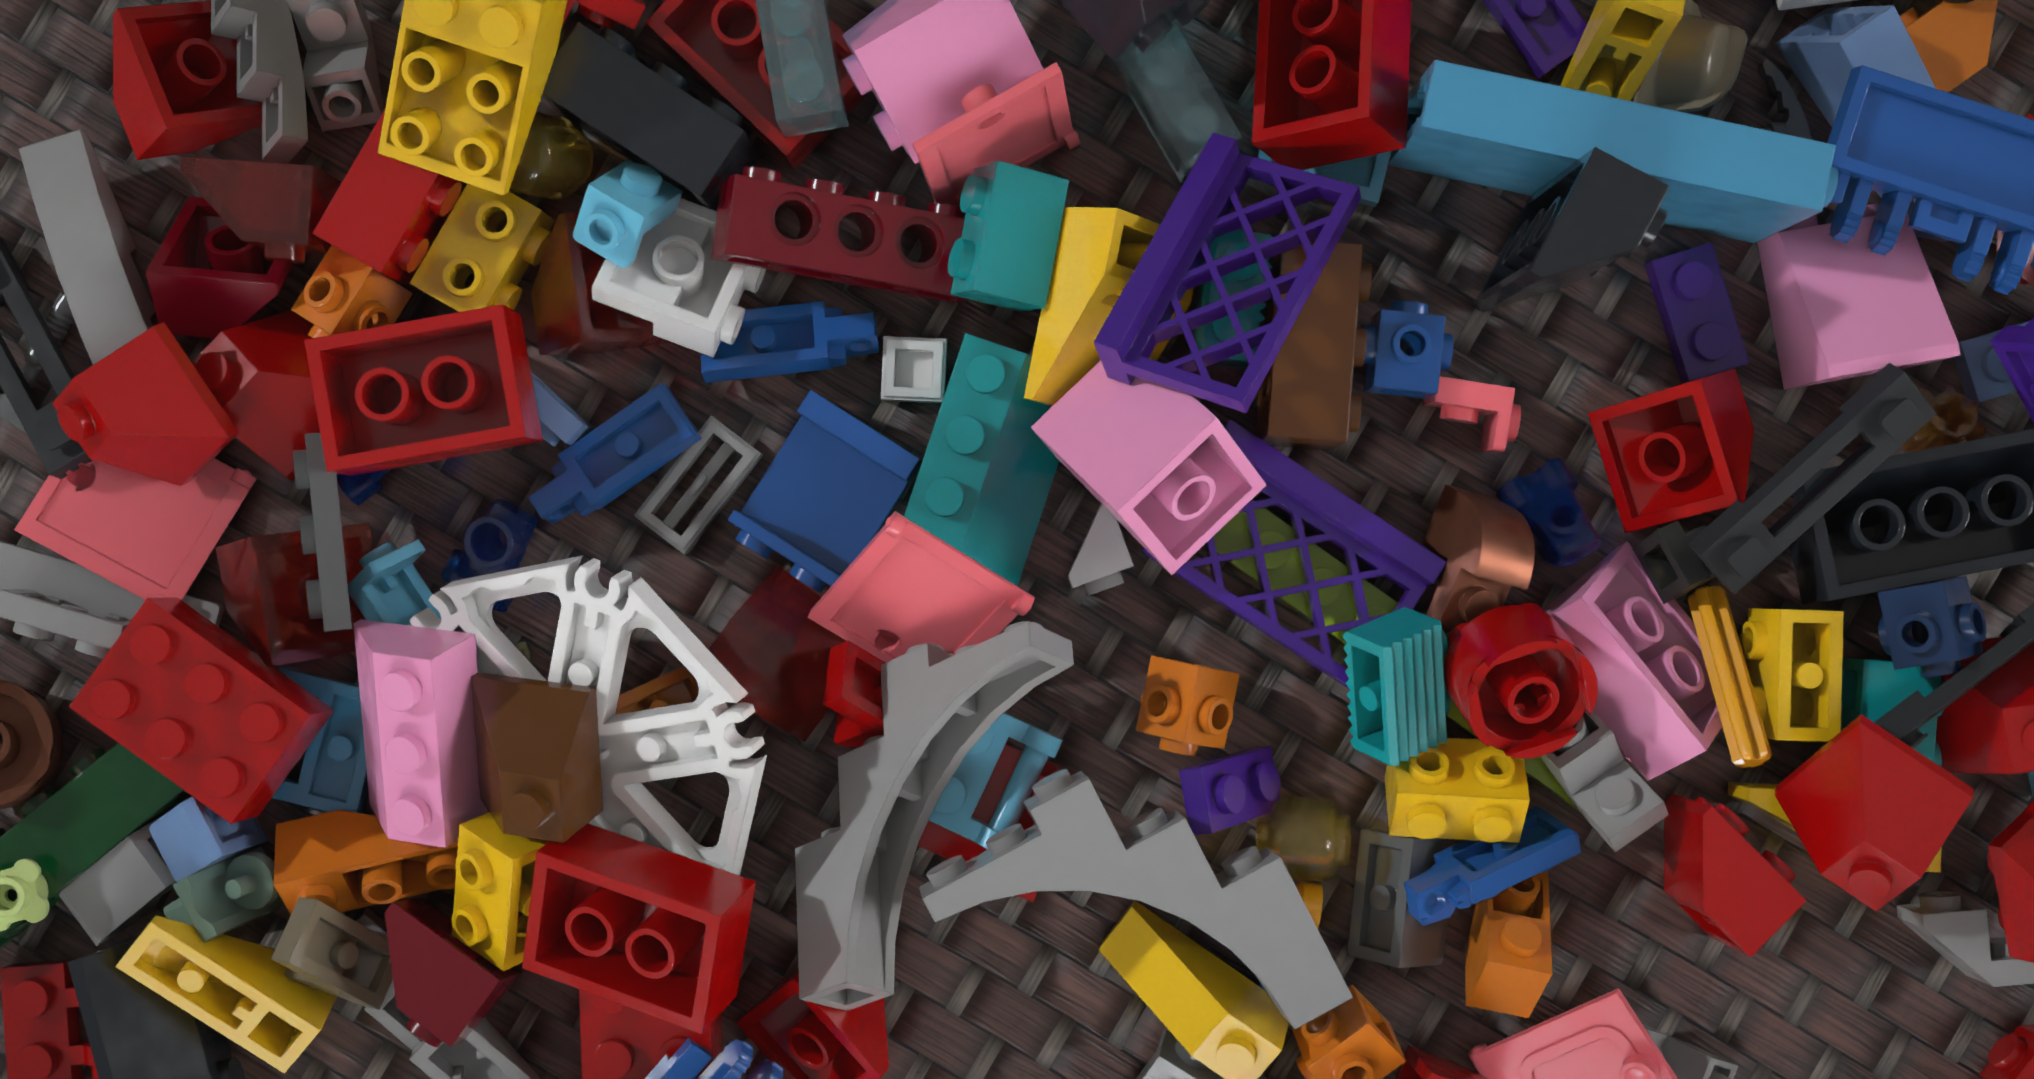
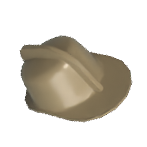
M1686 0L1682 18L1637 89L1633 102L1683 113L1704 110L1722 102L1739 74L1748 41L1746 32L1740 27L1702 17L1698 5L1692 0Z

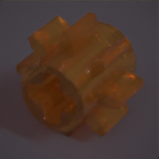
M1950 384L1935 398L1927 389H1920V393L1936 412V415L1905 442L1902 450L1904 452H1914L1979 439L1986 432V427L1977 423L1978 415L1976 408L1979 405L1978 401H1970L1966 396L1955 392L1954 385Z

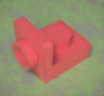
M1440 376L1438 393L1424 399L1423 405L1441 408L1439 418L1443 420L1478 424L1479 414L1485 415L1480 452L1490 454L1505 452L1507 442H1514L1518 435L1521 421V406L1513 404L1515 388Z

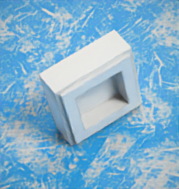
M884 336L881 400L942 404L946 385L947 339Z

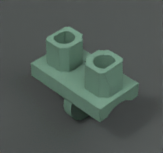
M260 846L188 875L173 884L179 898L164 907V914L168 919L195 926L204 943L269 914L285 905L273 885L274 862L270 857L266 856Z

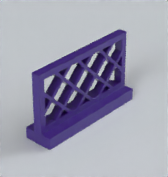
M1212 133L1094 340V345L1107 377L1128 385L1132 384L1135 377H1139L1247 413L1361 200L1359 186L1242 154L1239 152L1235 138ZM1249 178L1274 185L1278 194L1245 208H1242L1238 199ZM1316 198L1336 203L1329 216L1302 226L1294 208ZM1286 211L1294 230L1258 243L1250 224ZM1242 228L1250 247L1213 260L1209 249L1215 238ZM1316 240L1312 247L1310 242ZM1301 246L1306 255V260L1301 269L1274 279L1265 259ZM1203 259H1204V261H1205L1206 264L1200 266L1201 263H1202V261H1203ZM1257 263L1265 283L1228 296L1221 277ZM1213 280L1221 300L1184 314L1179 302L1186 290ZM1287 293L1285 299L1283 300L1281 295ZM1273 299L1278 312L1272 323L1244 333L1236 312ZM1175 312L1177 317L1171 319L1173 313ZM1228 316L1236 337L1199 351L1191 330ZM1182 333L1184 334L1191 354L1166 364L1149 359L1157 343ZM1258 347L1255 354L1253 355L1251 349ZM1244 353L1248 367L1237 387L1210 379L1206 366ZM1198 370L1200 375L1191 372Z
M1230 419L1224 425V428L1266 483V486L1258 493L1265 499L1253 502L1251 500L1238 512H1244L1251 548L1217 555L1213 536L1205 543L1208 557L1187 561L1174 574L1349 689L1346 685V682L1349 680L1345 673L1346 668L1332 659L1327 634L1356 628L1384 616L1369 617L1361 581L1381 576L1385 577L1405 590L1393 611L1403 607L1413 610L1427 586L1435 582L1447 562ZM1278 506L1290 514L1295 540L1262 546L1254 510ZM1303 524L1320 535L1306 537ZM1331 541L1343 549L1348 575L1315 582L1308 545ZM1145 548L1142 550L1143 554L1160 564ZM1297 548L1305 584L1271 591L1264 554ZM1253 556L1261 593L1237 597L1225 589L1219 563ZM1357 559L1373 570L1359 573ZM1209 565L1212 580L1195 568ZM1350 583L1358 620L1325 626L1317 589ZM1307 592L1315 629L1291 633L1279 625L1273 598ZM1263 601L1266 615L1248 603ZM1316 636L1320 651L1302 639Z

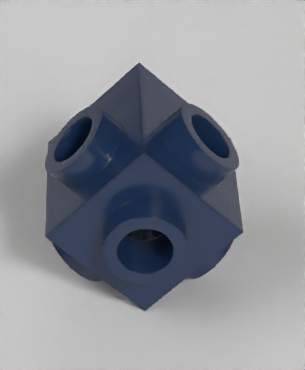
M1967 575L1878 592L1883 615L1878 624L1879 639L1883 650L1892 657L1894 670L1918 666L1921 678L1947 675L1962 670L1961 660L1983 653L1981 641H1984L1986 638V621L1980 605L1977 602H1972Z

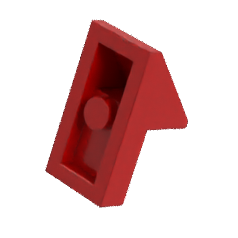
M849 640L830 648L823 705L837 712L834 742L843 747L859 748L863 746L864 741L868 738L884 735L881 665L886 662Z

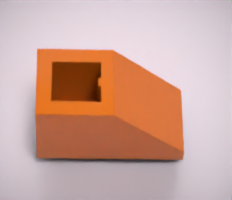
M1935 0L1937 4L1921 16L1914 7L1900 15L1936 89L1950 92L1987 65L1998 0H1974L1968 3L1955 4Z
M1548 871L1538 873L1501 891L1492 898L1484 899L1475 904L1465 952L1466 1006L1524 1018L1530 1017L1552 976Z

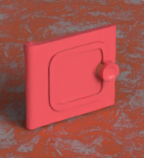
M1057 62L999 95L991 84H984L974 88L961 101V105L966 112L965 114L912 143L935 201L933 203L954 206L960 205L964 183L968 176L974 173V168L997 160L1025 168L1066 145L1069 151L1081 145L1079 134L1072 127L1063 74Z
M215 458L190 482L182 486L93 459L87 464H78L79 469L74 472L68 470L66 472L68 476L63 479L51 475L47 477L14 530L144 600L147 598L178 597L183 600L257 480L248 470L234 469Z
M895 511L887 518L883 528L810 610L808 618L844 640L853 642L882 661L889 662L906 654L910 647L918 644H937L943 647L945 651L954 655L961 647L980 644L997 636L1018 614L1021 616L1026 615L1032 608L1035 597Z
M1619 988L1492 1045L1487 1046L1486 1043L1479 1044L1467 1053L1478 1073L1485 1079H1678Z

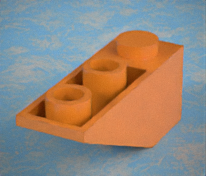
M335 810L276 824L273 885L290 915L299 897L316 899L342 913L376 904H388L398 899L437 890L455 888L456 880L455 863L458 839L446 848L388 839L375 815L346 810Z

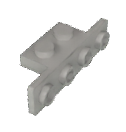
M0 540V617L15 621L12 630L14 633L46 641H53L55 633L77 639L75 650L104 658L145 602L139 596L73 561ZM188 594L184 596L183 602L219 627L224 612L221 604Z

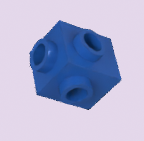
M1391 301L1389 310L1381 309L1371 317L1370 325L1362 324L1361 328H1366L1367 332L1364 360L1366 370L1363 392L1423 399L1437 394L1440 372H1448L1453 355V335L1444 333L1446 316L1428 314L1429 305L1425 303ZM1400 341L1408 346L1409 356L1401 350Z

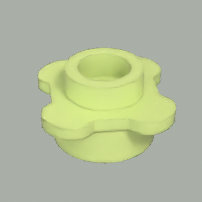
M32 859L18 860L12 868L0 870V932L7 930L13 922L27 920L30 923L42 921L49 912L50 904L47 900L49 893L48 884L41 874L39 864ZM10 889H14L17 892V899L15 901L9 900L7 896Z

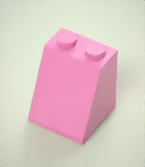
M887 0L842 34L852 52V55L842 60L847 72L861 96L872 90L883 110L873 116L882 136L891 151L903 146L915 164L919 160L912 143L965 114L966 112L961 105V101L974 88L984 84H991L999 95L1043 70L1010 0Z
M1879 204L1866 205L1858 231L1847 244L1834 240L1829 235L1832 223L1818 225L1817 215L1757 242L1784 390L1877 374L1888 363L1893 364L1899 369H1907L1961 355L1958 340L1914 230L1907 227L1909 223L1907 214L1902 229L1899 231L1897 243L1894 244L1893 249L1886 253L1885 256L1871 252V249L1867 247L1869 234Z
M1101 360L1031 426V429L1057 459L1171 575L1266 486L1264 480L1218 418L1190 394L1139 377H1135L1131 385L1110 379L1106 375Z

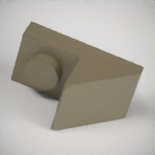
M299 897L271 960L287 967L285 976L295 982L371 1009L380 1010L393 980L388 939L316 899Z

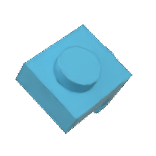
M628 159L588 184L573 231V238L617 266L626 268L635 261L643 235L676 212L683 191L663 180L661 175L653 168L634 163Z
M419 539L398 549L392 541L385 543L360 559L359 563L363 570L348 584V593L366 620L410 625V619L426 608L431 609L441 620L439 611L428 600L433 594L413 565L426 551Z

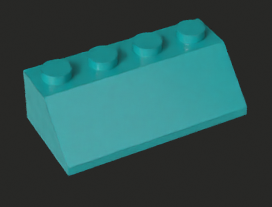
M965 333L904 517L1018 586L1059 463L1057 457L1031 429V426L1051 406L1024 399L1031 355Z

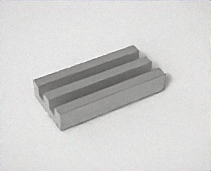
M712 415L698 432L702 439L682 452L634 515L686 555L763 457L762 453ZM717 435L724 443L664 521L655 516V513ZM735 451L739 452L743 457L681 536L675 531L676 527Z

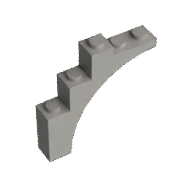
M1029 621L1017 622L1006 627L1003 633L980 644L959 648L955 655L945 651L940 645L924 643L910 647L906 654L881 665L884 735L868 738L864 741L863 746L838 756L841 827L827 829L821 833V838L795 848L800 1000L848 1011L894 995L895 941L903 892L918 842L939 796L969 750L1000 715L1034 687L1074 665L1071 640L1043 628L1039 623Z
M1063 769L1037 782L1032 786L1035 796L1023 801L1035 823L1034 826L1024 830L1021 824H1015L1001 830L985 842L989 850L966 862L962 855H958L938 864L927 872L926 875L929 882L919 887L922 899L934 922L986 901L1035 891H1091L1141 901L1189 921L1229 948L1256 975L1280 1014L1294 1029L1353 998L1279 855L1268 847L1258 851L1256 846H1250L1227 857L1221 863L1224 870L1215 875L1186 818L1175 809L1165 814L1162 808H1156L1138 816L1127 825L1130 833L1120 838L1090 779L1082 771L1071 776L1067 769Z

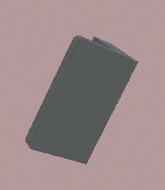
M1361 829L1347 956L1397 968L1436 966L1443 963L1448 918L1424 926L1408 912L1409 907L1404 882L1431 868L1435 864L1433 855L1455 845V839H1420L1417 837L1389 836V831Z

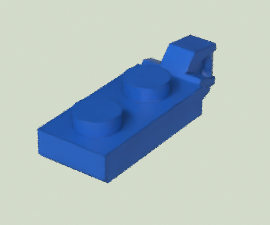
M824 301L745 310L742 326L732 345L721 341L714 357L700 353L702 376L705 383L826 370L832 369L831 366L847 364L846 357L851 358L879 352L877 325L874 314L871 312L843 316L841 308H826Z
M664 383L659 384L559 453L560 461L551 468L556 478L528 498L539 516L553 525L576 510L584 517L606 506L701 440L702 437L671 390Z
M1535 806L1527 810L1519 843H1489L1463 840L1434 854L1435 864L1431 868L1404 882L1409 907L1408 912L1423 926L1449 918L1456 907L1458 909L1468 908L1472 903L1476 904L1484 899L1492 898L1501 891L1538 873L1546 872L1555 865L1581 853L1579 834L1540 807Z

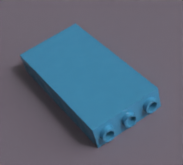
M1434 60L1408 93L1406 148L1391 151L1388 166L1531 196L1596 147L1670 186L1660 205L1661 208L1668 211L1664 222L1665 225L1750 243H1756L1822 212L1823 207H1827L1835 194L1839 176L1838 169L1832 167L1836 148L1834 144Z

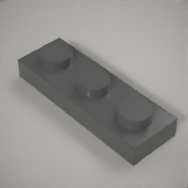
M309 433L305 434L306 450H293L297 490L310 489L312 515L299 516L303 555L317 554L319 580L306 581L310 620L323 619L324 632L352 629L337 474L327 472L321 434Z

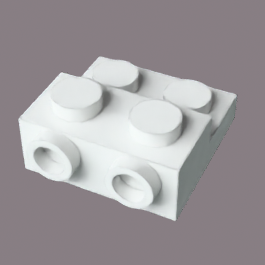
M680 198L676 212L643 235L635 261L631 265L621 268L605 259L592 285V300L653 322V335L714 357L721 341L730 345L735 342L745 315V309L737 305L744 290L753 293L758 291L766 269L712 260L711 252L717 211Z

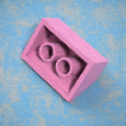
M1626 541L1553 599L1545 607L1544 611L1559 623L1593 666L1598 681V697L1593 712L1613 732L1623 757L1632 762L1644 778L1649 781L1707 751L1722 728V723L1694 622L1675 599L1663 604L1634 553L1632 546Z
M361 619L354 623L369 804L388 839L446 848L458 839L459 824L488 813L487 808L480 799L471 676L478 673L475 634Z

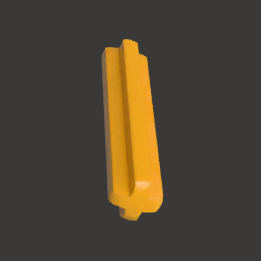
M1721 586L1699 587L1695 589L1694 593L1689 595L1688 603L1732 763L1738 768H1752L1763 765L1764 762L1771 758L1772 753L1726 591Z

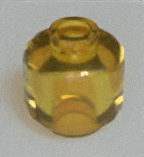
M536 111L510 188L518 193L550 200L566 199L577 191L587 181L593 167L592 147L581 126L568 118Z
M1280 797L1271 808L1269 818H1259L1257 821L1256 847L1258 851L1268 847L1279 855L1292 880L1330 881L1335 877L1339 866L1348 867L1351 853L1350 816L1340 815L1337 804L1327 798Z

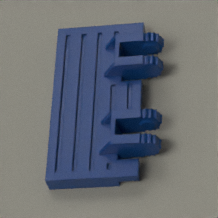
M1864 65L1851 69L1828 139L1829 144L1836 145L1832 167H1836L1839 174L1837 188L1831 200V203L1837 204L1834 218L1831 221L1829 235L1834 240L1847 244L1858 231L1871 190L1883 193L1869 234L1867 247L1871 249V252L1885 256L1886 253L1893 249L1894 244L1897 243L1899 231L1902 229L1912 197L1917 198L1907 227L1959 243L1955 253L1956 257L1951 267V274L1956 276V279L1970 282L1977 277L1979 271L1982 270L1984 258L1987 256L1995 230L2004 232L1993 265L1994 268L1991 272V278L1989 279V286L1994 288V291L2008 295L2020 283L2023 269L2026 267L2034 243V120ZM2034 256L2030 265L2034 267Z

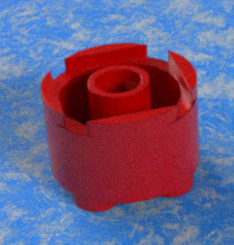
M1524 603L1494 608L1477 616L1470 622L1461 623L1456 626L1447 638L1448 651L1444 661V683L1446 690L1477 738L1487 747L1490 745L1496 749L1503 750L1506 756L1528 759L1543 756L1560 749L1577 735L1578 732L1574 726L1582 718L1585 711L1587 710L1591 715L1596 705L1598 681L1593 666L1559 623L1537 604Z

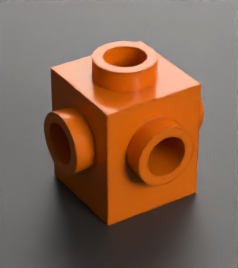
M331 245L291 310L314 324L307 335L311 338L394 324L413 293L377 270Z
M1151 655L1135 731L1161 737L1158 749L1181 755L1196 757L1198 745L1224 749L1228 729L1233 719V705L1240 674Z
M1353 985L1348 987L1353 998L1306 1024L1292 1029L1301 1052V1056L1296 1059V1063L1305 1079H1383L1406 1062L1390 1022Z

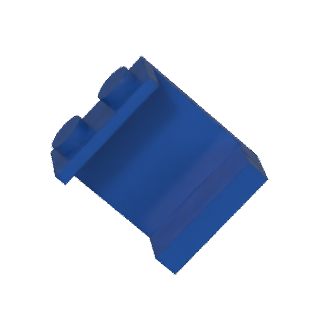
M810 390L797 410L802 415L742 510H734L728 521L741 529L735 538L738 542L766 559L769 558L773 550L795 563L789 574L815 591L822 593L826 585L832 586L876 536L922 461Z

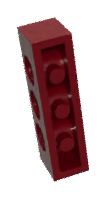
M743 167L742 175L734 174L721 182L711 252L712 260L950 303L970 300L950 295L954 277H951L948 273V261L955 241L962 236L966 215L959 206L932 203L928 205V211L905 207L906 198L898 194L871 191L868 192L867 199L843 195L844 185L819 179H807L805 187L781 183L782 174L780 172L760 167ZM779 206L790 208L799 218L800 231L795 240L784 237L776 228L775 213ZM842 218H848L855 222L861 231L862 240L857 251L846 248L840 241L838 227ZM904 230L912 231L920 239L922 253L917 262L909 260L901 250L900 240Z

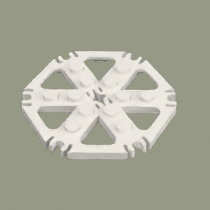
M577 556L453 581L440 588V591L428 599L439 611L441 620L429 608L415 614L410 619V626L475 634L478 672L547 681L496 626L492 617V609L495 602L499 600L540 592H551L557 595L561 602V610L548 681L596 687L603 811L592 819L589 824L740 876L767 755L758 759L748 758L765 744L763 737L745 738L741 736L735 728V723L746 720L755 712L753 704L747 702L737 703L749 693L642 577L633 582L631 572L623 570L611 577L609 589H606L598 579L600 560L593 558L579 567L583 556ZM635 628H646L652 631L695 677L699 687L698 697L695 701L615 715L630 636ZM725 702H730V703H735V704L732 705V706L729 708ZM710 772L724 775L729 784V796L718 844L713 847H704L695 842L642 783Z

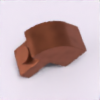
M1445 484L1422 543L1448 559L1426 615L1440 620L1442 629L1452 631L1461 623L1470 622L1489 610L1504 606L1511 586L1527 590L1533 572L1535 548L1531 527L1521 512L1497 498Z

